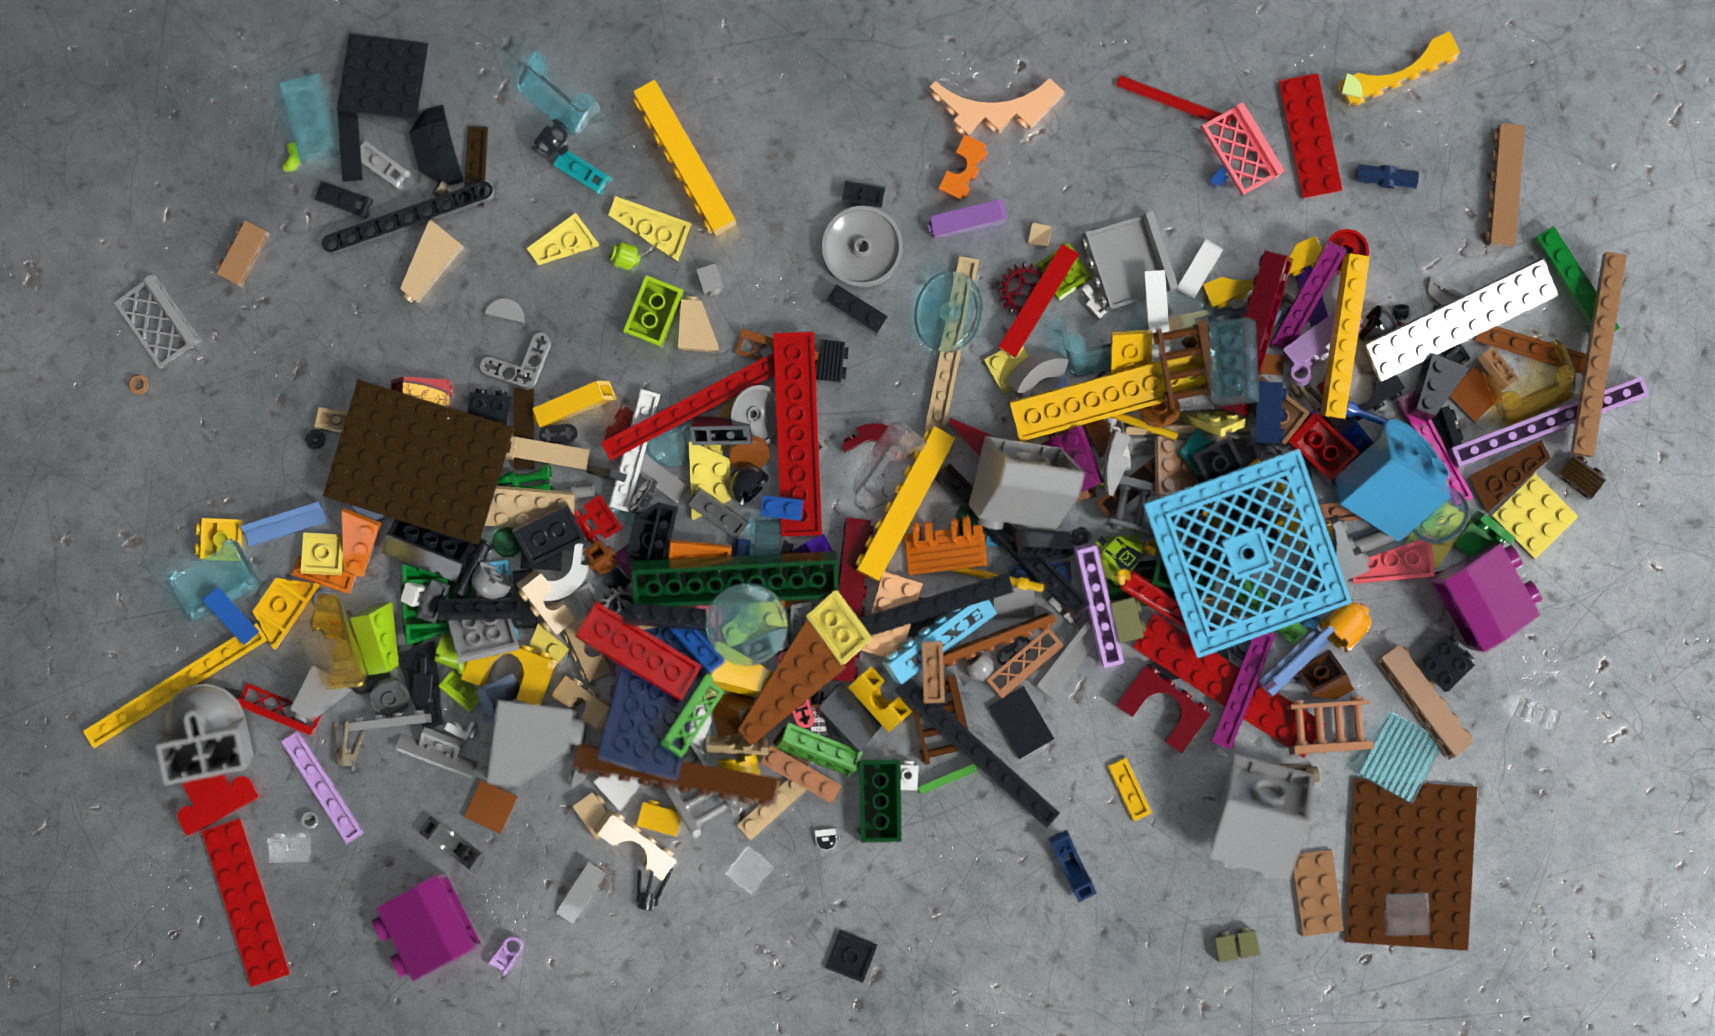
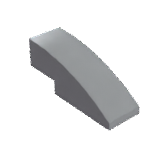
M1114 428L1108 439L1103 464L1105 492L1111 496L1114 495L1130 461L1129 458L1124 456V452L1132 438Z
M588 862L556 913L573 924L606 875V872L593 863Z

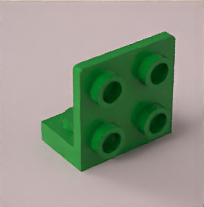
M1477 512L1455 542V546L1468 556H1471L1492 543H1501L1502 546L1505 543L1512 544L1516 537L1485 513Z

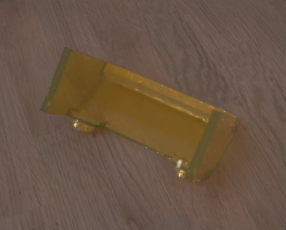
M1556 339L1552 340L1562 365L1555 373L1557 382L1523 398H1520L1519 394L1515 391H1506L1501 394L1494 376L1486 371L1482 373L1499 416L1505 424L1511 426L1572 399L1576 395V371L1564 343Z

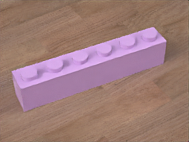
M1094 542L1075 546L1073 548L1085 599L1090 603L1088 612L1100 664L1104 668L1123 664L1124 660L1097 545Z

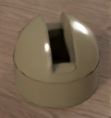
M441 180L440 184L438 183L434 188L432 194L438 197L445 192L449 193V186Z

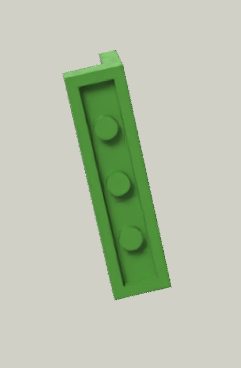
M1246 579L1241 589L1251 592L1254 583ZM1258 587L1254 595L1263 599L1266 593ZM1239 592L1237 598L1245 604L1248 595ZM1269 596L1267 601L1276 605L1277 602ZM1252 598L1248 607L1257 612L1261 601ZM1265 604L1262 612L1274 607ZM1297 622L1277 631L1293 645H1296L1307 633L1308 629L1303 627L1300 622Z
M709 674L704 677L661 743L662 746L680 758L683 757L725 692L712 683L714 678ZM708 687L718 693L715 699L706 700L705 691ZM704 705L705 715L696 717L694 708ZM693 721L694 732L685 733L683 725L685 722ZM682 737L684 747L680 751L671 744L674 739Z
M791 723L786 724L782 738L775 747L848 777L858 770L859 760H861L863 753L862 751L856 753L847 745Z

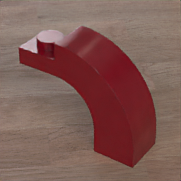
M870 423L857 427L856 431L859 436L855 437L853 434L845 438V443L842 444L844 452L847 453L867 442H879L890 450L896 463L914 454L911 444L901 432L891 426L879 423Z

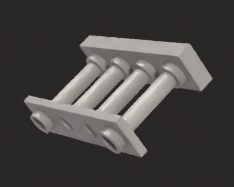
M694 742L690 744L692 753L685 756L682 761L691 763L697 759L701 765L708 766L704 760L706 756L700 746L696 747ZM670 786L669 790L663 789L694 839L701 835V824L724 810L729 809L732 815L736 814L735 806L737 804L734 798L730 797V800H723L722 803L702 815L692 817L689 812L691 807L708 798L707 796L697 794L687 801H682L679 797L681 792L678 791L677 787Z

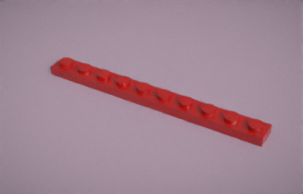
M774 353L601 442L609 460L611 461L738 395L743 389L757 385L774 376Z

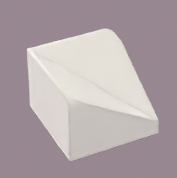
M406 583L400 601L412 607L419 606L427 585Z

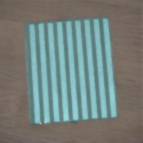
M1391 712L1374 743V749H1371L1359 775L1382 787L1385 791H1389L1408 803L1413 804L1441 748L1428 731Z

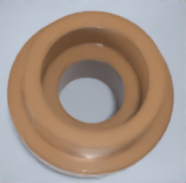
M136 374L130 378L128 387L132 393L141 395L148 390L149 381L145 376ZM138 381L142 382L141 388H136Z

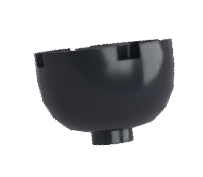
M557 118L552 120L554 125L551 128L547 125L533 142L536 146H531V149L543 158L552 159L558 155L563 156L570 148L567 145L570 141V133L567 127Z
M1376 305L1367 314L1365 319H1368V322L1359 334V339L1367 343L1396 329L1397 323L1394 314L1384 306Z
M746 465L742 468L737 467L731 473L732 479L729 483V489L732 496L741 505H744L743 501L748 503L763 489L761 484L763 481L767 483L769 476L755 465Z

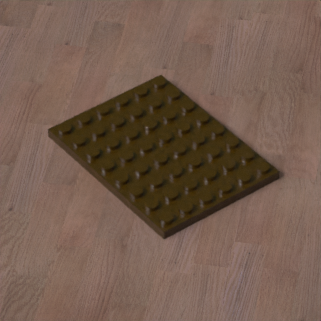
M357 379L322 496L479 545L515 427Z

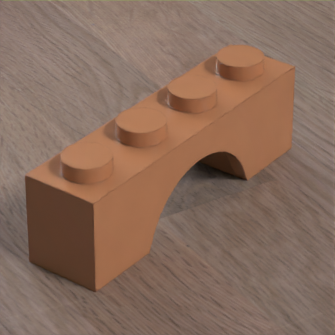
M770 745L768 749L769 755H765L761 761L763 765L832 803L842 785Z

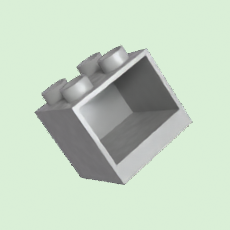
M1234 754L1216 811L1209 859L1216 860L1225 868L1235 869L1243 867L1257 871L1259 875L1267 879H1277L1280 877L1290 880L1309 824L1314 774Z

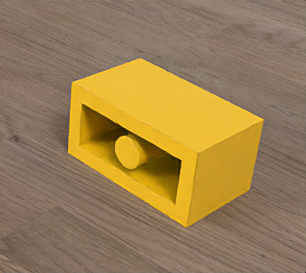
M648 799V803L643 802L636 826L676 837L681 817L674 806L668 805L667 808L659 806L660 802Z

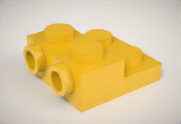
M199 519V523L195 524V535H199V543H195L194 554L198 555V560L241 561L242 520Z

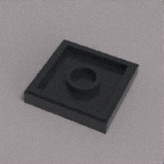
M840 930L825 968L863 983L878 944Z

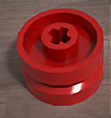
M1339 230L1327 240L1345 248L1348 254L1369 256L1368 242L1356 230ZM1343 258L1334 273L1335 275L1341 276Z

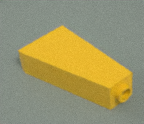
M595 381L532 408L534 412L533 419L539 427L550 426L617 399L610 381Z
M717 641L712 647L724 658L725 663L710 674L714 678L712 683L722 690L758 698L774 672L722 642Z

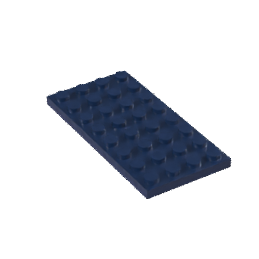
M707 625L705 631L699 632L712 645L716 628ZM656 627L644 629L647 633L698 663L669 632L670 628ZM621 666L597 759L676 782L683 757L680 758L662 746L661 743L702 682L705 670L702 667L700 668L684 697L679 701ZM692 721L685 722L683 725L685 733L690 732ZM683 738L674 739L671 745L681 751L684 747Z

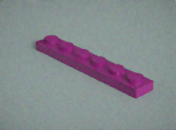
M1330 241L1326 242L1271 341L1272 345L1284 349L1298 338L1346 253L1345 248Z
M1267 633L1251 639L1211 742L1230 750L1232 749L1276 635Z

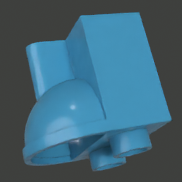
M1396 419L1385 423L1373 445L1335 477L1340 504L1398 542L1451 498L1447 483L1450 472L1446 465L1440 460L1435 450L1420 433L1408 424Z

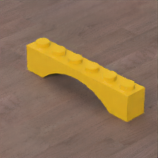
M1446 32L1431 39L1422 56L1402 71L1381 76L1362 73L1352 75L1361 84L1362 98L1343 94L1347 105L1354 104V107L1364 103L1365 98L1369 96L1376 98L1384 93L1383 90L1389 87L1391 90L1402 85L1401 82L1404 80L1413 81L1419 78L1420 73L1424 71L1431 73L1437 70L1438 65L1444 62L1448 65L1456 61L1460 51L1451 32ZM1345 79L1341 80L1338 83L1341 92L1343 89Z
M1313 236L1295 245L1292 253L1289 255L1293 259L1289 275L1293 274V277L1305 273V268L1314 266L1322 251V246L1317 236ZM1219 277L1203 284L1212 307L1222 309L1229 306V301L1237 299V301H1241L1249 297L1248 293L1252 292L1254 288V279L1235 280Z

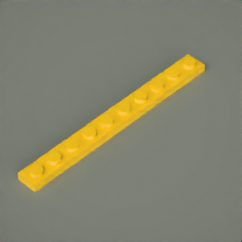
M254 624L259 632L245 645L236 636L85 729L83 732L93 749L169 703L181 690L206 680L267 642L268 639L259 624Z

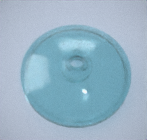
M663 408V409L658 410L655 414L661 412L662 410H664V409H666V408ZM694 418L648 441L646 446L647 454L655 462L665 467L674 468L688 464V441H692L690 425ZM671 432L676 433L675 439L669 438Z
M1449 488L1451 498L1412 530L1415 536L1431 544L1445 543L1457 537L1465 528L1469 518V507L1462 494L1455 489Z

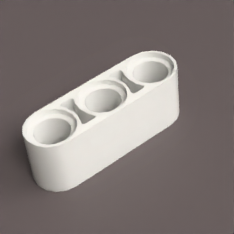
M1206 239L1179 283L1177 290L1194 299L1223 249Z

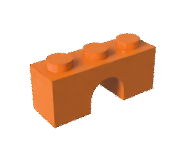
M964 134L956 151V156L962 158L966 162L967 167L960 174L947 171L938 188V192L959 202L962 197L966 199L971 188L968 184L971 179L975 180L979 169L976 167L979 161L984 162L988 153L985 150L986 144Z

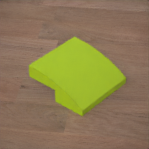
M1068 242L1067 244H1065V246H1067V247H1069L1070 249L1074 250L1073 247L1070 245L1069 242ZM1058 250L1035 264L1036 267H1041L1040 274L1045 272ZM1079 256L1055 293L1059 301L1093 279Z

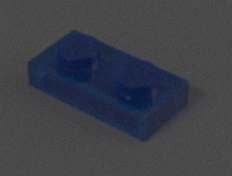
M1352 417L1337 430L1360 452V455L1374 443Z

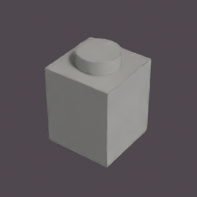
M716 263L697 269L704 295L709 294V297L720 294V290L724 288Z

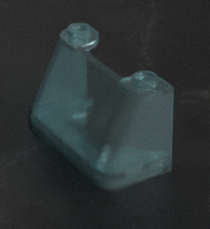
M536 49L527 60L518 80V90L551 120L559 119L567 127L570 135H578L601 110L599 103L590 94L585 92L577 94L572 100L548 80L549 77L545 71L548 67L547 58Z
M231 538L223 542L220 551L186 570L179 571L176 569L167 574L169 578L164 581L188 623L197 622L213 613L203 602V599L217 586L220 587L231 601H234L263 584L261 577L237 540L233 541Z

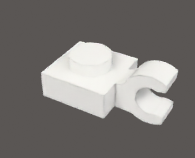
M1088 284L1079 290V293L1088 300L1085 306L1098 320L1108 312L1100 303V292L1096 294Z

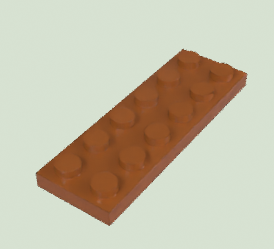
M1048 611L951 648L943 653V665L949 667L957 664V659L963 657L965 660L977 656L976 652L981 650L989 652L996 648L995 645L1003 643V645L1010 644L1015 641V637L1020 635L1022 638L1033 635V630L1039 628L1042 631L1053 627L1052 623L1056 622L1054 614Z

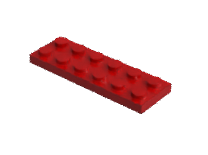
M1319 73L1279 80L1278 83L1302 199L1342 192L1343 188Z
M598 602L595 603L575 636L679 701L682 700L702 667L638 626L625 625L623 617Z

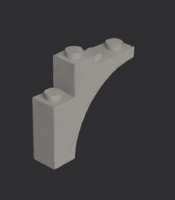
M1336 514L1329 517L1333 530V548L1350 598L1352 599L1354 598L1352 591L1355 588L1351 578L1370 571L1367 565L1370 563L1366 551L1362 552L1359 546L1355 547L1351 537L1347 538L1345 533L1349 531L1344 519L1340 521ZM1315 580L1307 588L1315 591L1319 581ZM1322 585L1320 591L1325 590L1324 585ZM1304 590L1301 598L1311 595L1312 593Z

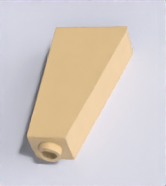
M432 220L428 222L400 287L404 292L402 296L410 303L413 300L416 303L421 301L464 248L462 244Z

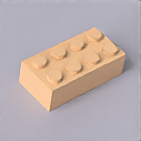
M884 571L871 614L918 600L923 582ZM911 624L872 635L873 639L861 650L886 658L888 653L902 647L903 642L907 639Z

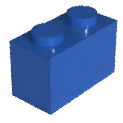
M763 495L760 516L801 521L804 499Z

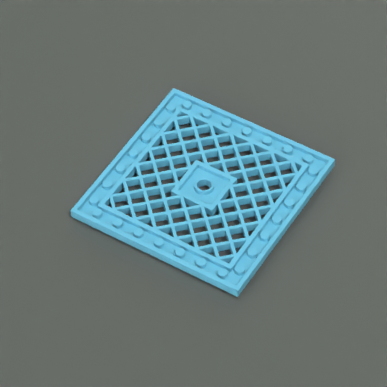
M1299 448L1144 503L1197 658L1352 603ZM1286 476L1288 482L1281 479L1280 477ZM1272 481L1269 489L1261 486V484ZM1277 481L1287 485L1282 495L1273 491ZM1253 488L1250 496L1241 492ZM1258 488L1267 491L1263 502L1254 498ZM1289 489H1291L1294 501L1286 497ZM1234 494L1230 503L1222 499ZM1271 494L1280 498L1276 508L1267 504ZM1239 495L1248 499L1243 509L1234 505ZM1284 500L1293 504L1289 514L1280 511ZM1215 501L1211 510L1202 506ZM1252 501L1261 505L1256 515L1247 511ZM1219 502L1228 505L1224 516L1215 512ZM1265 507L1274 511L1269 521L1260 517ZM1195 508L1192 517L1183 513ZM1232 508L1241 511L1237 522L1228 518ZM1296 508L1298 509L1301 520L1293 517ZM1200 509L1209 512L1205 523L1195 519ZM1278 513L1287 517L1282 527L1273 523ZM1245 514L1254 518L1250 528L1241 524ZM1176 515V517H1175V519H1174V521H1173V523H1172L1171 516ZM1213 515L1222 518L1218 529L1208 525ZM1180 516L1190 519L1185 530L1176 526ZM1291 519L1300 523L1295 533L1286 530ZM1258 520L1268 524L1264 533L1261 527L1255 528ZM1226 521L1235 525L1231 535L1222 531ZM1193 522L1203 526L1198 536L1189 532ZM1271 526L1281 530L1276 540L1267 537ZM1239 527L1247 530V532L1236 535ZM1303 527H1304V530H1305L1307 539H1305V538L1299 536V534H1300V532H1301V530H1302ZM1206 528L1216 532L1211 542L1202 538ZM1175 529L1183 532L1180 541L1178 540ZM1284 532L1294 536L1289 547L1280 543ZM1220 534L1228 537L1222 540L1224 548L1215 544ZM1187 535L1196 538L1192 549L1183 545ZM1297 539L1306 542L1302 553L1293 549ZM1266 540L1274 543L1270 552ZM1200 541L1209 545L1205 555L1196 551ZM1278 545L1287 549L1283 559L1273 556ZM1213 547L1222 551L1218 561L1209 557ZM1309 547H1311L1314 558L1306 555ZM1181 548L1190 552L1187 560H1185ZM1246 548L1253 549V556L1249 559H1245L1242 555L1243 550ZM1291 552L1300 555L1295 566L1286 562ZM1194 554L1203 558L1199 568L1189 564ZM1225 555H1227L1230 567L1222 564ZM1304 558L1313 562L1308 572L1299 568ZM1272 559L1280 562L1276 573L1268 569L1274 566ZM1207 560L1216 564L1212 574L1203 571ZM1284 565L1293 568L1289 579L1280 575ZM1316 565H1317V568H1318L1320 577H1318V576L1312 574L1313 571H1314V569H1315V567H1316ZM1220 566L1229 570L1225 580L1216 577ZM1188 567L1197 571L1193 580ZM1261 571L1257 580L1248 576ZM1265 571L1274 575L1270 586L1261 582ZM1297 571L1306 574L1302 585L1293 581ZM1201 573L1210 577L1205 587L1196 583ZM1232 574L1235 580L1241 578L1238 586L1229 583ZM1310 577L1319 581L1315 591L1306 587ZM1278 578L1287 581L1283 592L1274 588ZM1246 579L1255 582L1251 592L1241 589ZM1213 580L1223 583L1218 593L1209 590ZM1291 584L1300 588L1296 598L1287 594ZM1259 585L1268 589L1263 599L1254 595ZM1322 585H1324L1325 590L1320 591ZM1226 586L1236 589L1231 599L1222 596ZM1195 587L1203 590L1200 599L1198 598ZM1304 590L1312 593L1311 595L1301 598ZM1272 591L1281 595L1276 605L1267 601ZM1207 592L1216 596L1212 606L1203 603ZM1239 592L1248 595L1244 606L1235 602ZM1285 597L1293 600L1292 602L1281 605ZM1220 598L1229 602L1225 613L1216 609ZM1252 598L1261 601L1257 612L1248 608ZM1265 604L1274 607L1262 612ZM1233 605L1242 608L1238 619L1229 615ZM1201 606L1210 609L1206 618ZM1246 611L1255 614L1243 619ZM1214 612L1223 615L1219 625L1209 622ZM1227 618L1235 621L1223 626ZM1208 625H1210V626H1212V627H1214V628H1216V629H1213V630L1210 631Z

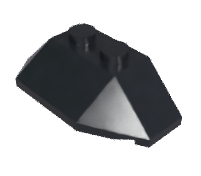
M444 105L424 109L418 117V121L415 122L409 131L419 172L439 184L441 180L448 186L464 182Z
M658 502L635 515L626 557L631 565L632 561L668 559L670 540L673 538L677 520L678 506Z

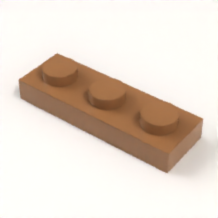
M942 640L922 641L924 703L945 702Z

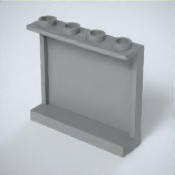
M1153 211L1145 213L1143 216L1097 230L1085 231L1081 235L1082 248L1086 249L1088 254V266L1090 269H1093L1095 275L1093 276L1094 285L1100 290V303L1102 307L1106 308V311L1146 300L1144 271L1165 270L1166 292H1173L1179 288Z

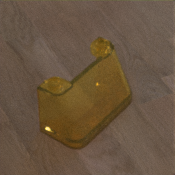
M318 594L310 622L312 632L319 630L324 634V639L334 638L336 643L332 650L333 663L331 671L325 679L327 690L359 687L365 682L366 670L350 617L336 595Z

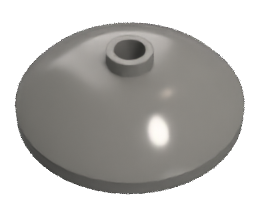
M753 385L743 389L735 397L731 405L729 419L750 424L752 436L760 437L767 443L772 442L777 438L775 390L764 385ZM751 411L754 412V415L752 417H750Z

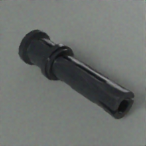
M481 539L474 552L470 553V561L452 591L454 595L459 598L460 595L461 598L465 597L472 583L474 570L481 562H486L485 559L490 550L494 549L493 544Z

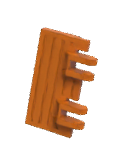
M969 516L963 517V536H960L957 518H951V529L935 531L936 540H934L933 526L930 521L925 522V541H922L919 523H913V534L905 535L909 575L988 566L983 526H973L974 535H972Z

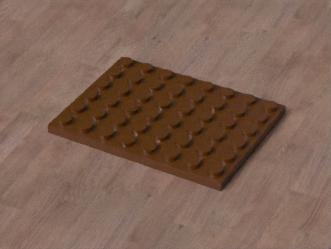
M1354 779L1345 942L1468 951L1477 787L1419 783L1411 800L1408 802L1406 799L1415 784L1413 782L1403 799L1400 796L1408 782H1404L1399 794L1396 795L1395 792L1400 784L1398 781L1391 792L1389 789L1393 781H1390L1385 789L1383 786L1386 781H1382L1381 785H1378L1379 780L1373 782L1368 779Z

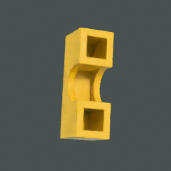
M871 666L848 688L888 732H891L913 711L900 697L894 701H889L882 696L880 687L885 680Z

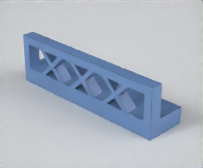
M318 501L242 525L241 528L246 535L249 547L328 523L323 505Z

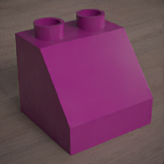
M1492 543L1436 574L1435 577L1430 578L1470 650L1485 653L1509 639L1541 615L1536 605L1543 602L1542 596L1531 580L1523 584L1516 569L1523 566V562L1512 545L1504 548L1501 543Z
M438 874L376 907L380 916L372 919V924L381 941L383 942L391 938L398 953L390 956V959L400 978L410 975L412 981H416L483 947L447 874Z

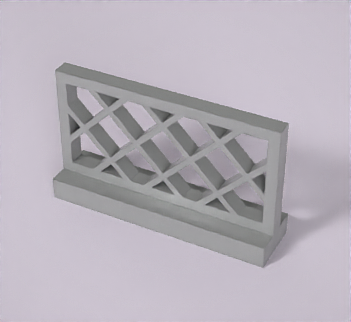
M148 275L144 278L143 282L114 302L159 369H162L190 347L201 342L156 275ZM146 286L149 291L148 300L138 299L140 290ZM127 299L134 300L132 312L126 311L121 305ZM138 301L148 303L146 314L136 313ZM152 303L158 304L161 308L160 317L150 315ZM136 315L145 317L144 329L138 328L135 325ZM149 317L159 319L157 331L148 329ZM163 320L170 321L172 324L171 333L161 332ZM147 332L157 333L155 345L148 344L146 341ZM161 334L170 336L169 347L159 346ZM174 336L181 337L186 345L180 349L173 348ZM158 348L168 350L167 359L163 362L157 357Z

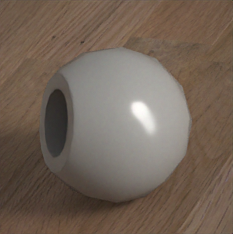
M976 653L977 656L967 660L966 672L975 681L987 680L993 674L994 663L986 654Z

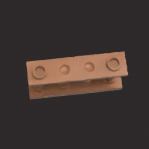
M1363 696L1350 697L1351 701L1304 704V700L1292 701V705L1285 707L1286 710L1294 709L1297 742H1295V746L1289 747V755L1374 749L1373 741H1366V737H1364L1361 705L1370 704V700H1363ZM1353 705L1356 738H1354V742H1347V739L1344 738L1342 706ZM1323 707H1334L1336 739L1331 744H1327L1324 736ZM1314 708L1317 739L1315 745H1308L1307 741H1305L1303 709Z

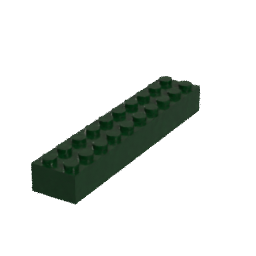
M836 551L632 561L633 597L635 604L674 607L825 599L833 591L839 592Z

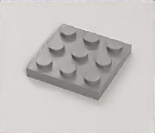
M511 619L447 620L459 663L519 650L518 640Z

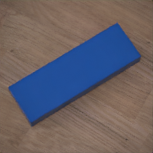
M219 586L203 599V602L243 645L259 632L255 625Z
M669 629V632L709 675L725 663L724 658L698 630Z

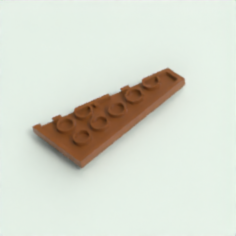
M807 620L738 729L751 746L846 668L844 664H840L824 640Z

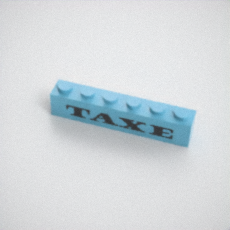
M987 600L941 615L934 620L932 625L922 628L913 639L910 638L903 642L901 648L888 653L882 663L893 681L903 684L923 669L922 641L942 640L944 653L997 613L990 601Z

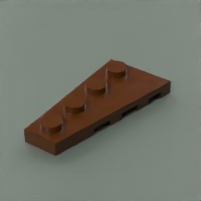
M1542 440L1468 476L1486 513L1551 457Z

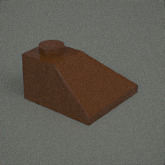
M1331 650L1309 661L1297 673L1314 697L1336 700L1354 690L1348 674Z
M734 692L721 696L712 710L718 738L740 733L738 729L755 704L752 697Z

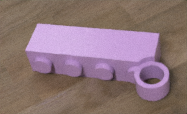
M1335 312L1283 349L1284 358L1292 366V381L1297 386L1309 384L1312 379L1311 368L1317 361L1324 360L1329 356ZM1361 318L1358 334H1360L1362 329L1364 328L1363 320ZM1301 370L1308 373L1304 378H1297L1295 376Z

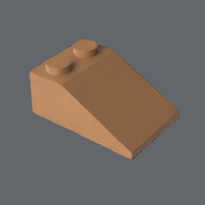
M1263 376L1258 379V381L1270 382ZM1258 382L1248 416L1242 415L1254 425H1256ZM1288 395L1286 396V401L1282 400V408H1286L1285 421H1281V429H1285L1284 441L1280 442L1284 445L1310 414L1308 410Z

